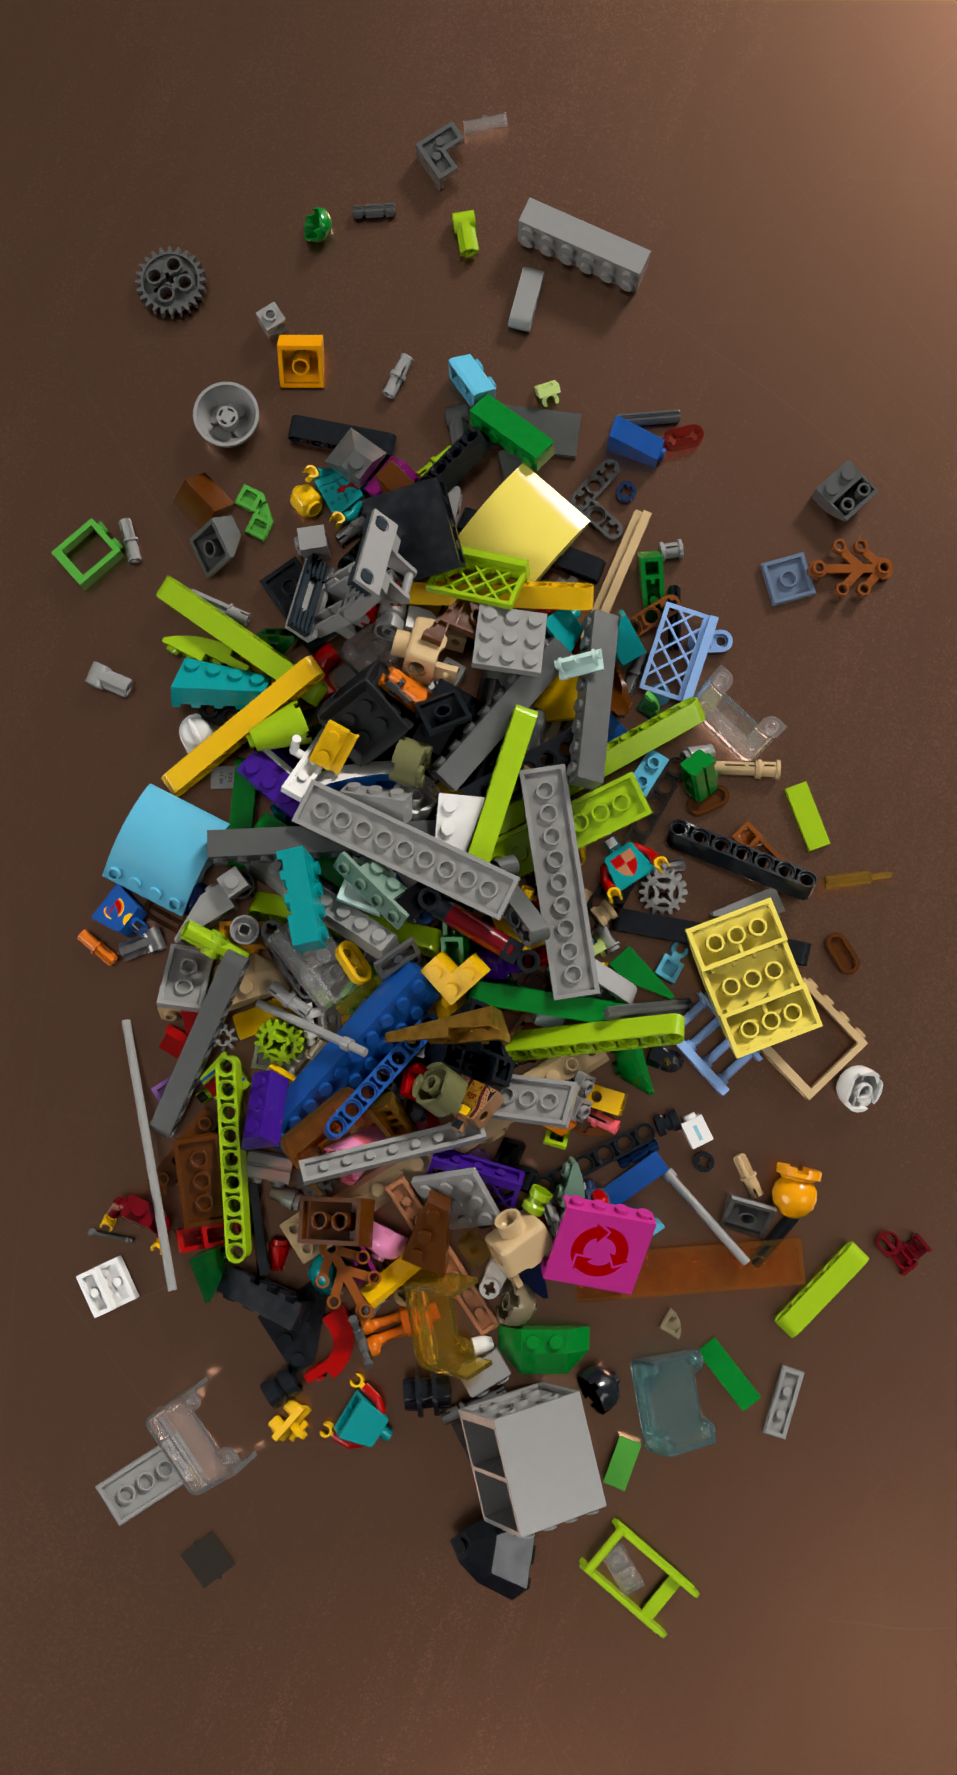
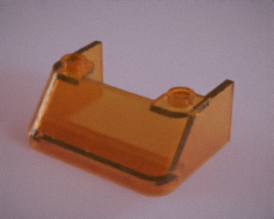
M344 1087L337 1091L282 1136L280 1141L281 1149L300 1173L299 1160L319 1156L314 1148L327 1138L323 1131L324 1125L355 1091L353 1088ZM351 1105L346 1106V1113L349 1116H356L357 1111L355 1107ZM370 1107L354 1123L356 1127L364 1129L375 1122L387 1138L393 1137L371 1111ZM338 1123L330 1124L332 1133L340 1127ZM318 1183L309 1184L319 1197L325 1193Z

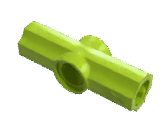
M190 919L184 924L179 935L181 939L200 948L203 954L214 960L218 958L222 960L228 949L247 958L250 954L248 950L229 941V938L215 929L209 930Z

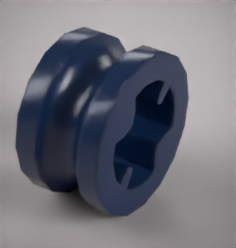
M630 481L621 482L616 489V497L623 503L632 501L636 495V487ZM622 487H625L627 490L631 489L630 497H627L625 494L621 495Z

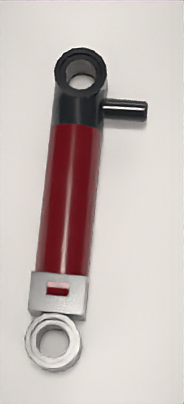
M426 887L417 894L416 903L421 910L430 913L495 954L496 957L507 964H515V967L520 972L532 973L539 968L540 957L535 951L522 950L525 946L523 943L512 936L506 935L449 899V896L431 887ZM425 893H431L434 896L435 901L433 905L428 906L424 904L423 895ZM524 955L532 957L533 963L529 968L524 967L522 964Z

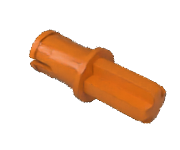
M87 928L78 935L77 940L90 949L92 955L98 956L108 966L116 963L118 956L105 945V941H100Z

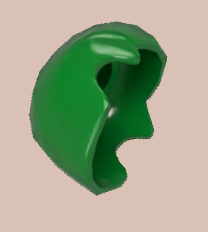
M315 207L312 208L315 213L306 216L304 237L307 241L318 243L325 241L330 235L332 219L326 209Z

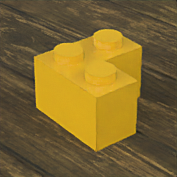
M445 951L436 955L420 970L451 1006L491 971L476 953L458 967Z

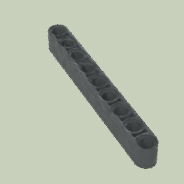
M228 949L220 962L149 1125L150 1130L167 1139L173 1137L180 1124L249 967V958Z

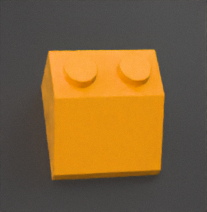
M279 335L277 354L280 388H324L323 335Z

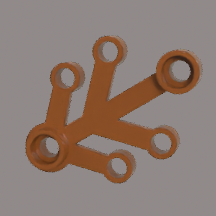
M837 539L831 545V549L835 554H839L848 564H825L821 560H815L807 569L809 577L814 580L821 579L825 574H850L843 582L835 586L834 593L837 597H844L848 594L849 588L863 573H872L855 590L859 597H865L870 593L871 587L878 579H888L894 571L892 562L887 558H878L868 549V543L864 539H858L853 544V551L861 554L870 564L860 562L846 548V542L842 539ZM858 543L863 545V550L858 548ZM836 544H840L842 550L837 549ZM816 565L822 568L821 572L816 570ZM880 565H884L886 571L881 570ZM861 586L866 589V593L861 592ZM839 587H843L845 592L841 593Z
M320 1245L319 1252L323 1257L319 1275L315 1278V1285L318 1288H326L330 1282L328 1273L332 1262L337 1269L331 1294L326 1299L327 1307L337 1309L340 1306V1293L344 1282L356 1304L355 1315L360 1320H369L374 1314V1308L368 1301L364 1300L352 1277L365 1280L370 1285H377L381 1281V1274L378 1271L368 1272L347 1266L341 1257L354 1259L358 1264L363 1265L369 1262L370 1254L365 1250L355 1251L339 1245H334L335 1251L329 1253L327 1251L328 1245ZM360 1253L366 1255V1261L361 1262L359 1260ZM373 1273L378 1276V1280L375 1283L370 1280V1275ZM320 1277H325L326 1279L324 1286L318 1284ZM332 1297H335L338 1301L334 1307L329 1303ZM363 1306H367L369 1308V1313L367 1315H363L361 1313V1309Z

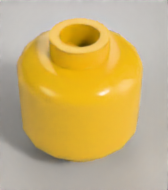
M302 484L292 490L290 503L303 517H313L321 511L323 498L312 485Z

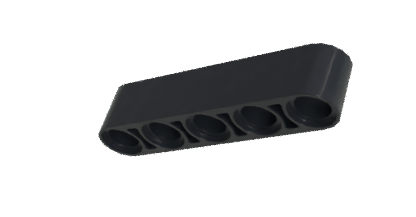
M301 415L292 416L287 437L288 440L295 443L334 450L349 429L352 428L387 453L383 460H388L391 456H394L397 436L389 432Z

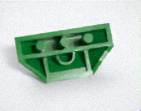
M642 1048L609 1052L610 1054L614 1053L616 1062H612L616 1076L620 1075V1079L650 1096L655 1095Z
M499 1325L498 1349L521 1374H568L589 1350V1325Z

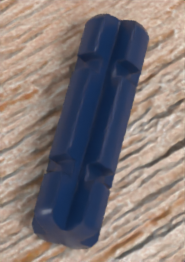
M653 1139L650 1143L617 1159V1162L624 1169L630 1166L629 1163H635L649 1156L650 1152L658 1151L660 1147L657 1141Z

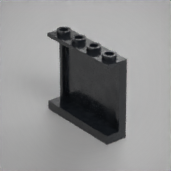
M434 477L362 500L363 506L361 509L365 519L368 513L377 509L398 525L396 534L401 540L398 553L417 570V575L413 581L467 567L444 478ZM394 571L403 582L404 576Z

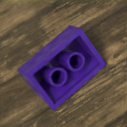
M272 1070L253 1073L241 1146L242 1150L279 1146L289 1079Z

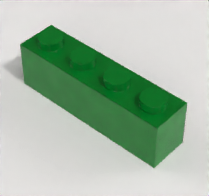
M486 393L469 410L470 422L473 427L485 433L492 442L503 446L510 455L517 456L527 467H532L538 471L555 454L554 440L490 394Z

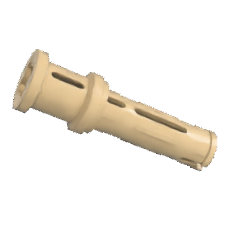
M757 759L755 762L716 761L714 765L718 775H749L757 779H761V777H775L776 780H780L781 760H776V762H764L761 759Z

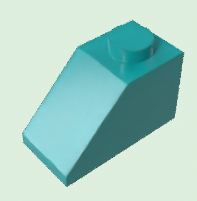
M621 609L617 613V616H619L615 661L620 660L621 664L625 665L646 653V650L627 615Z

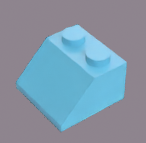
M471 354L448 360L449 378L471 408L486 393L494 398L496 397V383L491 376L487 377L483 372L484 367L478 359L474 360Z

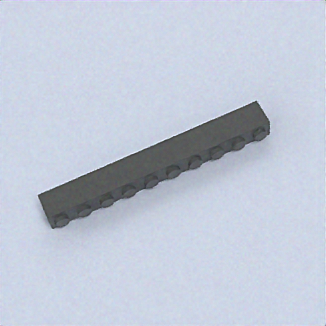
M436 820L409 821L407 823L435 837ZM303 826L207 830V857L211 863L219 866L236 861L237 864H250L251 861L260 860V863H273L274 860H277L276 851L302 845L315 861H319L320 857H329L330 860H337L343 851L352 856V858L365 857Z

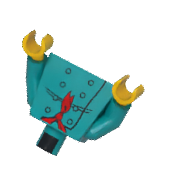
M308 465L302 471L303 473L307 472L310 474L305 479L306 482L309 483L314 478L316 479L314 481L316 488L332 514L329 521H336V529H340L342 524L357 519L363 506L362 500L364 499L361 490L370 482L369 478L360 489L332 468H316L313 465Z

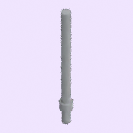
M258 999L256 1002L257 1008L337 1044L340 1049L348 1053L352 1051L362 1057H366L368 1054V1048L355 1043V1040L352 1038L337 1035L264 1000Z
M672 1168L661 1176L667 1184L670 1183L739 1262L745 1266L750 1261L746 1254L676 1177V1172Z

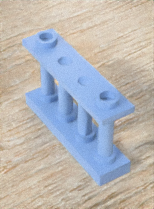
M699 991L695 995L700 1001L684 1015L685 1026L706 1007L715 1018L691 1040H684L675 1046L720 1095L724 1096L730 1090L726 1086L729 1083L728 1080L752 1057L760 1062L763 1059L759 1055L762 1051L759 1050L738 1058L722 1074L718 1073L716 1075L711 1070L712 1063L730 1048L727 1039H725L709 1055L702 1058L695 1052L697 1046L720 1026L707 992L703 994Z

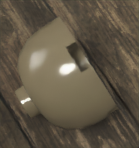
M509 1279L504 1282L498 1296H502L500 1307H496V1317L499 1323L508 1326H519L530 1320L538 1308V1302L531 1286L523 1282L524 1285L518 1289Z

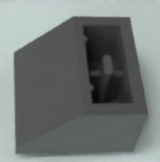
M848 459L816 488L811 497L826 513L846 522L879 491Z

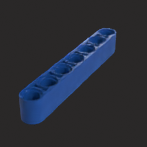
M425 1014L415 1025L421 1024L424 1021L437 1020L438 1018L433 1014ZM427 1040L417 1041L418 1045L416 1048L410 1047L407 1042H399L324 1125V1135L330 1140L340 1139L427 1043ZM392 1055H399L402 1058V1064H395L392 1061ZM377 1072H384L387 1075V1081L381 1082L378 1080ZM361 1089H369L372 1092V1098L365 1099L361 1095ZM351 1105L355 1107L357 1111L356 1116H349L345 1111L346 1106ZM331 1123H338L340 1125L341 1132L339 1134L331 1132Z

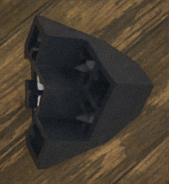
M470 998L450 1016L491 1005L475 998ZM499 1040L489 1041V1044H482L481 1042H468L466 1044L429 1043L423 1063L428 1066L435 1062H442L460 1076L463 1074L480 1083L502 1087L510 1086L515 1067L512 1057H509L505 1044Z
M482 1519L467 1527L450 1540L459 1563L477 1583L510 1600L516 1599L530 1588L531 1578H529L530 1565L534 1563L536 1545H534L535 1536L529 1539H521Z

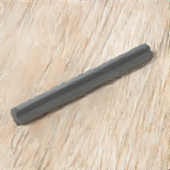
M690 998L607 1006L603 1010V1015H605L606 1020L686 1012L694 1006V1003L691 1002Z

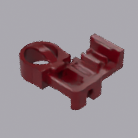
M889 1230L878 1232L875 1237L877 1249L885 1257H891L901 1270L899 1274L903 1276L907 1275L918 1265V1262L914 1259L918 1260L926 1252L930 1253L932 1251L918 1233L912 1236L913 1239L908 1244L906 1242L902 1244L894 1232ZM885 1234H891L895 1240L894 1245ZM880 1238L891 1248L890 1250H884L880 1247ZM915 1239H917L920 1242L923 1248L920 1247V1245L916 1242Z

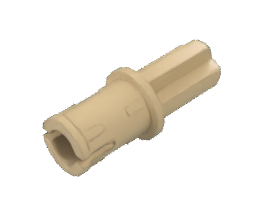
M746 1154L736 1155L733 1161L740 1173V1181L744 1182L751 1199L757 1198L754 1189L758 1197L764 1194V1191L756 1178L757 1172L753 1171Z

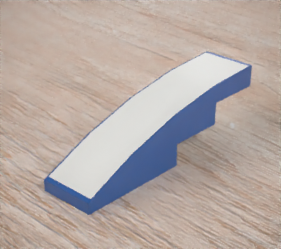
M391 760L372 761L363 767H359L356 764H348L343 766L338 776L331 770L321 771L315 781L338 792L351 782H358L363 786L376 785L377 781H391L389 780V769L394 770V763Z

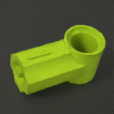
M474 210L452 213L455 234H457L460 256L466 258L473 257L479 253Z

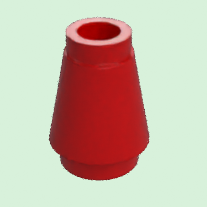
M272 1236L271 1241L268 1243L270 1270L280 1272L284 1270L291 1244L285 1236Z

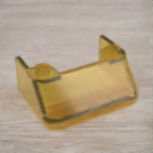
M450 1272L445 1274V1278L435 1275L416 1279L405 1285L404 1294L415 1356L418 1364L423 1369L469 1381L493 1365L492 1360L475 1356L473 1344L470 1340L458 1336L452 1297L454 1298L479 1282L478 1278Z

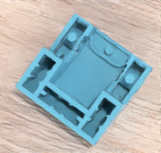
M150 783L126 818L112 847L102 876L182 917L193 905L204 874L213 864L207 857V830L228 829L230 824Z

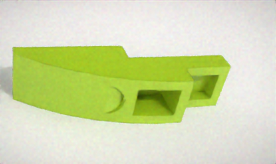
M187 635L164 637L162 640L165 646H167L166 650L176 656L180 653L186 656V658L204 662L210 659L209 662L249 672L252 671L248 665L235 659L234 657L237 652L224 643L208 638Z

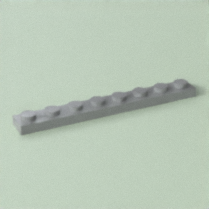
M452 1123L299 1160L303 1183L305 1186L486 1141L484 1126L479 1129L468 1124L463 1134H460L451 1128Z

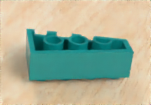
M185 657L170 687L172 707H180V704H191V708H201V705H214V709L234 706L236 710H242L271 685V676Z
M303 845L276 851L277 860L282 862L284 869L279 871L280 879L283 881L288 892L283 894L286 907L291 912L287 918L292 946L299 953L327 948L326 939L329 938V934L323 920L326 917V910L324 904L321 903V896L324 895L318 877L321 874L319 862L314 860Z

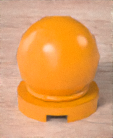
M777 1162L776 1172L781 1173L782 1177L775 1182L772 1189V1202L777 1208V1211L788 1218L798 1219L806 1216L813 1211L817 1202V1190L813 1183L815 1181L821 1182L822 1172L801 1166L800 1171L798 1168L790 1166L791 1164Z

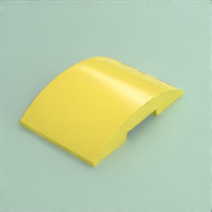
M522 463L475 513L460 532L459 539L463 547L529 560L530 577L528 581H539L591 521ZM471 570L463 571L465 576L476 572ZM457 573L454 578L460 579L462 577ZM490 574L484 575L486 580L497 577Z
M771 897L685 930L705 990L736 1059L823 1026L808 987L803 982L787 943L788 938Z

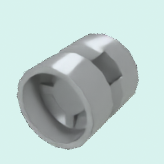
M381 604L378 605L374 628L377 637L386 641H394L397 629L404 630L407 614L406 605L393 606L392 609Z
M250 915L237 916L230 924V935L239 944H250L259 935L258 922Z

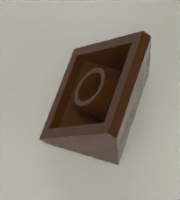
M205 472L186 479L173 500V503L198 529H201L211 518L222 517L235 505Z

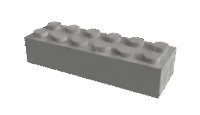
M530 197L518 221V241L523 246L538 249L548 257L554 256L566 265H574L580 268L586 274L592 273L599 276L604 282L615 283L624 291L637 292L647 271L650 250Z

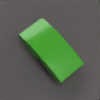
M620 1435L603 1483L625 1492L642 1444Z

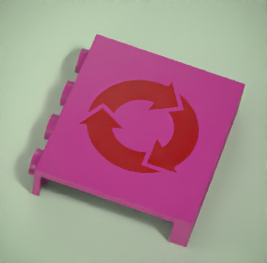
M564 1195L565 1210L549 1258H542L540 1264L543 1279L632 1295L657 1225L653 1213L644 1208L635 1209L623 1204L605 1203L598 1199H584L578 1195Z

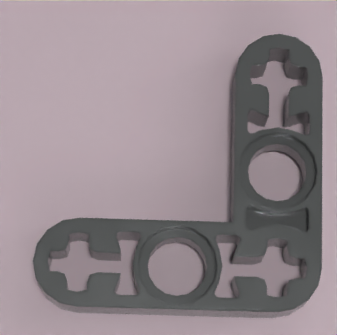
M614 459L604 460L573 493L570 504L591 521L589 525L609 542H616L621 538L623 526L596 500L619 475L620 467ZM611 466L614 467V469H613V473H614V474H612L611 472H609V473L605 476V481H604V479L602 478V476L605 474V471H606V468H605V467H608V468H610ZM591 481H598L601 484L600 490H590L589 483ZM586 492L588 496L584 500V506L581 504L577 506L576 498L582 499ZM594 511H599L603 518L599 522H594L590 518V514ZM606 519L609 520L607 522V525L610 528H617V535L614 533L612 535H609V528L606 525H604L603 529L601 528V526L605 523Z

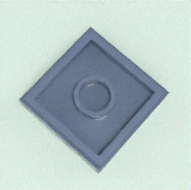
M804 552L761 563L760 567L772 607L816 595L812 578L807 573L808 564Z

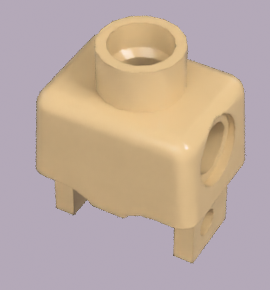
M426 617L416 618L412 632L397 629L391 655L404 658L402 672L406 676L411 673L422 683L430 686L432 680L439 682L440 678L453 685L455 684L459 667L438 662L440 652L445 648L463 653L467 636L448 629L440 647L421 639L423 632L429 629L435 619Z
M510 1208L497 1215L494 1222L496 1228L486 1235L485 1241L494 1262L519 1289L524 1284L518 1274L525 1269L534 1268L542 1261L545 1255L549 1258L554 1239L546 1226L536 1216L528 1213L525 1209L519 1211Z

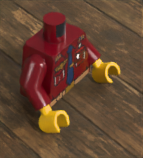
M132 1194L128 1198L123 1196L116 1197L107 1214L104 1215L100 1228L103 1225H108L110 1227L109 1232H111L117 1222V1217L156 1234L157 1238L150 1248L151 1251H154L157 1247L160 1250V1255H162L153 1204ZM164 1211L167 1233H169L170 1219Z

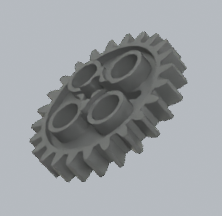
M168 246L167 252H164L160 247V254L157 255L154 251H151L153 258L150 259L145 256L144 259L147 264H139L142 272H136L138 280H135V284L139 287L136 291L138 296H141L142 304L146 303L147 310L153 308L154 315L161 311L163 318L166 317L167 313H170L172 319H174L175 313H178L182 318L184 310L191 314L189 307L198 308L196 300L203 301L200 293L207 292L204 285H207V280L204 278L206 273L202 269L201 262H196V256H190L188 250H185L182 254L180 247H177L175 252L172 251L171 246ZM175 265L179 266L177 270H170ZM154 277H161L160 280L152 282ZM186 283L191 284L188 288H182ZM165 295H172L168 300L163 299Z

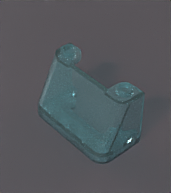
M698 1349L643 1357L632 1361L631 1370L643 1440L646 1448L652 1453L673 1457L716 1443L714 1424L701 1415L694 1373L701 1371L703 1365V1357Z

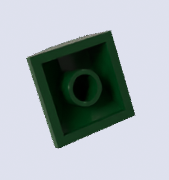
M222 1245L197 1253L188 1260L205 1304L209 1303L218 1294L219 1284L227 1266L230 1265L226 1257L225 1248Z

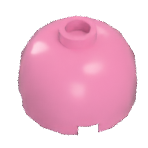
M374 1221L372 1247L367 1248L372 1252L371 1257L381 1262L384 1259L394 1260L404 1253L409 1238Z

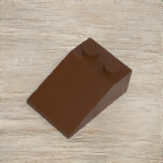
M300 1196L297 1243L372 1247L375 1200Z

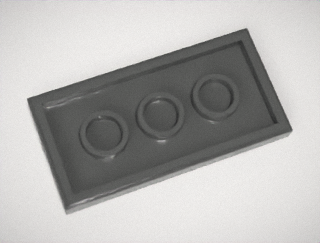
M504 404L554 440L555 454L553 456L576 459L581 414ZM489 440L490 448L505 450L499 443Z

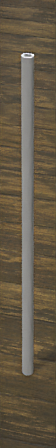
M126 1019L121 1022L168 1292L177 1290L131 1020Z

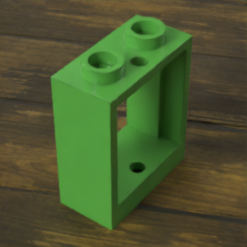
M92 518L51 552L84 590L88 589L125 557L121 552V549L124 547L115 537L111 540L107 536L109 530L101 521L96 523ZM95 530L112 551L83 575L68 559L66 554Z

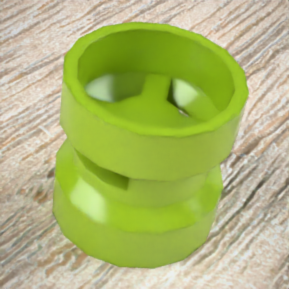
M533 1184L529 1190L530 1195L524 1199L522 1207L528 1213L541 1217L545 1211V1204L550 1202L553 1195L546 1188Z

